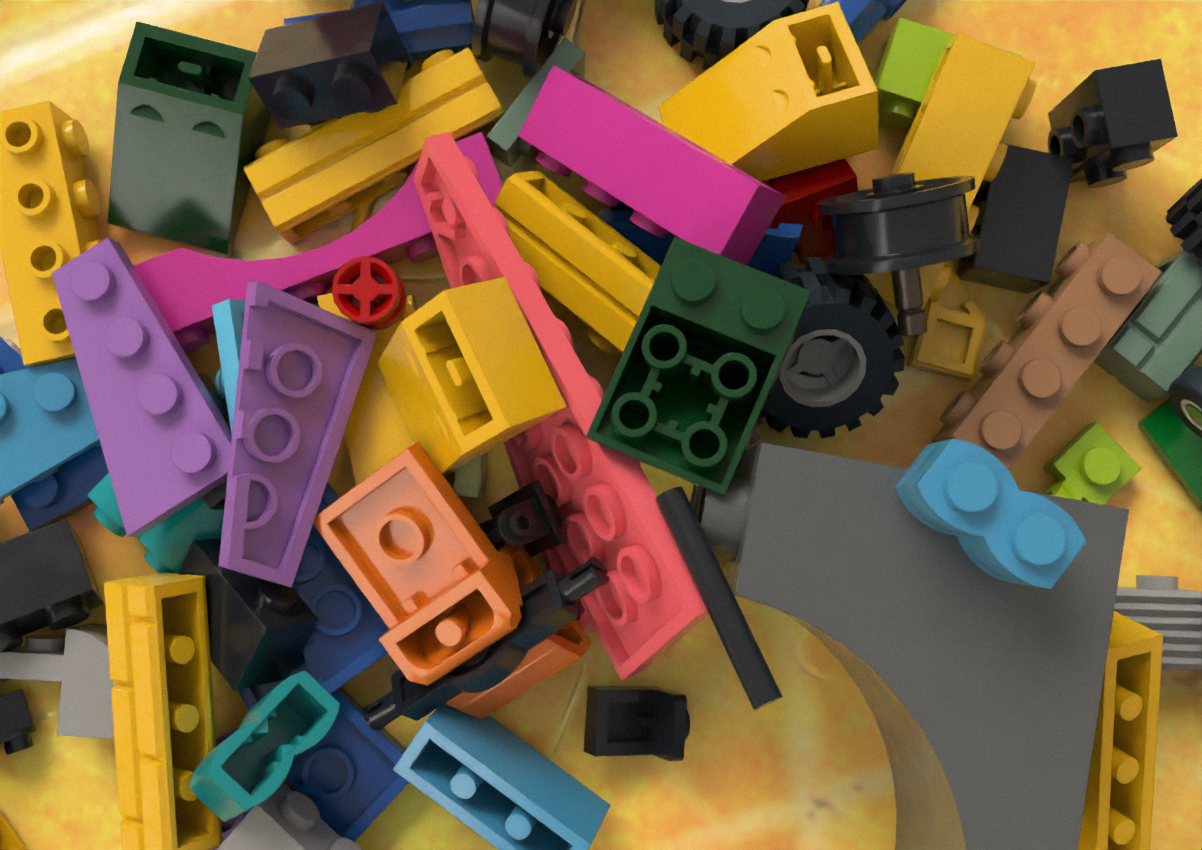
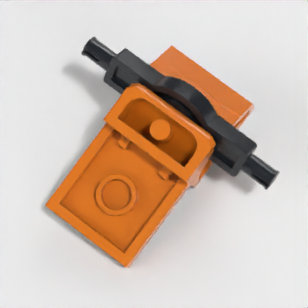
M419 442L406 448L315 517L313 525L389 628L378 640L399 667V670L391 676L392 690L363 709V713L368 714L364 716V720L375 731H380L401 715L415 721L420 720L443 704L482 720L580 659L592 643L576 620L579 616L576 602L609 582V576L606 575L608 572L603 563L596 557H591L587 562L566 576H562L553 570L542 573L523 546L514 547L505 543L496 549Z

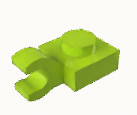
M1098 422L1086 425L1044 465V468L1056 481L1042 494L1105 505L1142 468Z

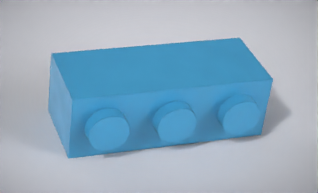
M446 704L438 707L424 722L393 768L401 777L499 850H588L611 806L490 715L481 720Z

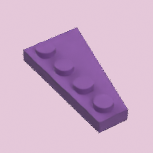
M107 237L52 272V276L127 537H135L144 534L227 481L232 435L231 429L121 244Z
M258 280L247 282L218 566L292 588L378 333Z

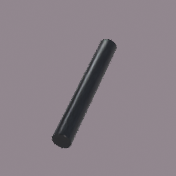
M675 487L663 492L656 497L655 501L753 709L758 710L781 699L783 696L683 487Z

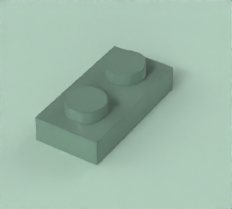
M566 37L487 135L491 154L509 168L514 165L521 155L528 159L538 150L518 137L552 66L555 65L584 78L585 52Z

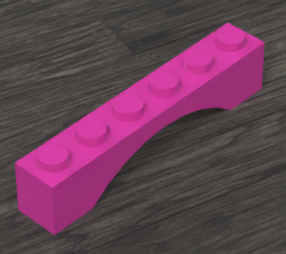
M480 132L456 141V144L463 156L469 157L474 163L479 177V184L494 208L496 206L494 202L503 184L483 133ZM417 162L407 181L379 212L353 232L321 248L286 258L246 261L211 257L180 247L133 266L182 349L187 353L209 344V335L216 333L212 305L228 299L246 300L247 282L258 280L308 303L316 304L318 303L317 296L328 294L327 289L332 288L334 276L340 267L353 258L362 256L375 257L390 266L408 258L411 263L425 262L439 256V252L414 182L418 166Z

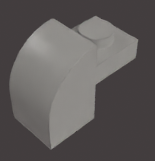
M91 623L66 628L65 636H25V646L0 652V679L61 682L57 736L114 739L111 689L114 684L113 680L110 679L106 625Z

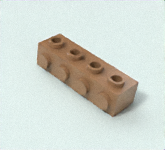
M1110 232L1088 245L1082 241L1077 242L1056 266L1054 271L1060 276L1046 293L1043 290L1038 292L1022 309L1016 319L1022 325L1008 343L1004 340L1000 341L984 358L978 368L983 375L968 393L963 390L946 407L939 419L944 425L932 442L936 443L953 438L974 443L993 454L1010 471L1162 272Z

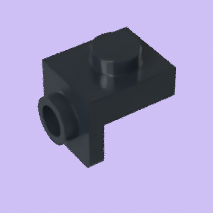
M588 686L583 752L595 757L654 755L667 761L683 760L685 740L690 731V716L687 710L686 695L658 686Z

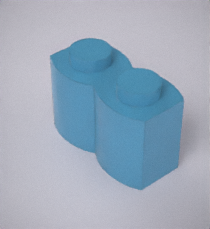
M952 438L927 444L894 487L903 505L916 519L936 531L956 535L960 546L974 564L989 575L1005 582L1052 589L1087 543L1081 529L1065 510L1041 495L1019 490L1014 477L998 458L984 448L965 440Z

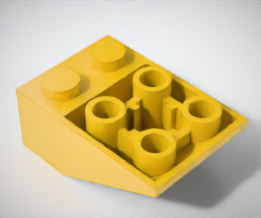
M838 2L772 21L658 106L663 125L761 182L879 149L878 90Z
M505 277L442 291L401 321L377 362L380 373L413 443L419 442L443 476L450 474L567 407Z

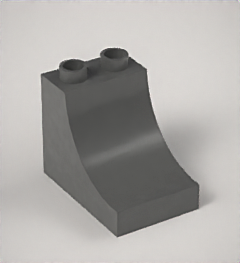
M761 442L744 451L725 497L695 484L693 485L690 504L733 594L777 608L796 620L818 638L840 661L864 696L885 743L893 775L897 809L895 850H1078L1129 509L1032 492L1053 501L1065 510L1077 523L1087 542L1052 589L1009 583L989 575L974 564L966 555L956 535L936 531L916 519L903 505L894 488L908 470L905 468Z

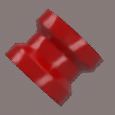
M369 256L353 258L343 264L334 276L332 285L334 303L340 312L352 322L376 331L390 327L404 313L407 302L405 286L393 269L379 258ZM379 296H386V298H381L379 302L374 305V310H372V303L375 302Z

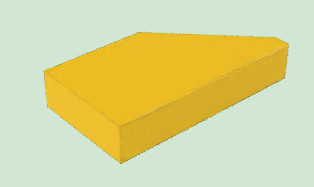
M951 260L946 261L944 264L951 267L952 270L942 296L936 303L928 300L924 308L927 332L914 335L907 366L968 382L974 378L988 319L977 300L970 297L953 269L955 264Z

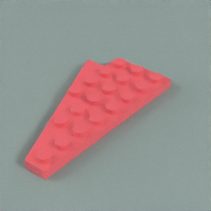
M450 132L426 137L414 176V182L451 289L496 278H506L567 406L504 442L519 489L539 479L544 493L550 495L559 508L562 518L561 531L566 542L541 552L547 571L553 570L562 576H566L587 562L591 557L599 559L607 569L608 573L606 575L609 576V582L576 602L579 616L576 620L586 634L596 632L619 677L624 681L644 671L708 616L709 613L655 501L657 495L644 474L640 461L586 438L604 397L603 389L594 377L587 374L575 353L572 337L567 326L562 320L554 316L541 293L540 282L535 270L530 264L524 263L514 246L503 214L498 209H493L479 184V177L474 163L469 157L463 156Z

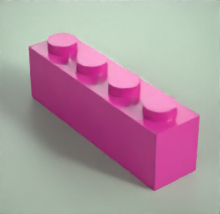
M555 65L552 66L518 137L539 149L535 160L543 166L565 177H570L572 171L585 178L586 180L581 189L590 196L613 207H616L620 200L633 208L634 212L630 220L642 229L661 238H665L669 231L686 242L744 265H748L786 197L595 84Z

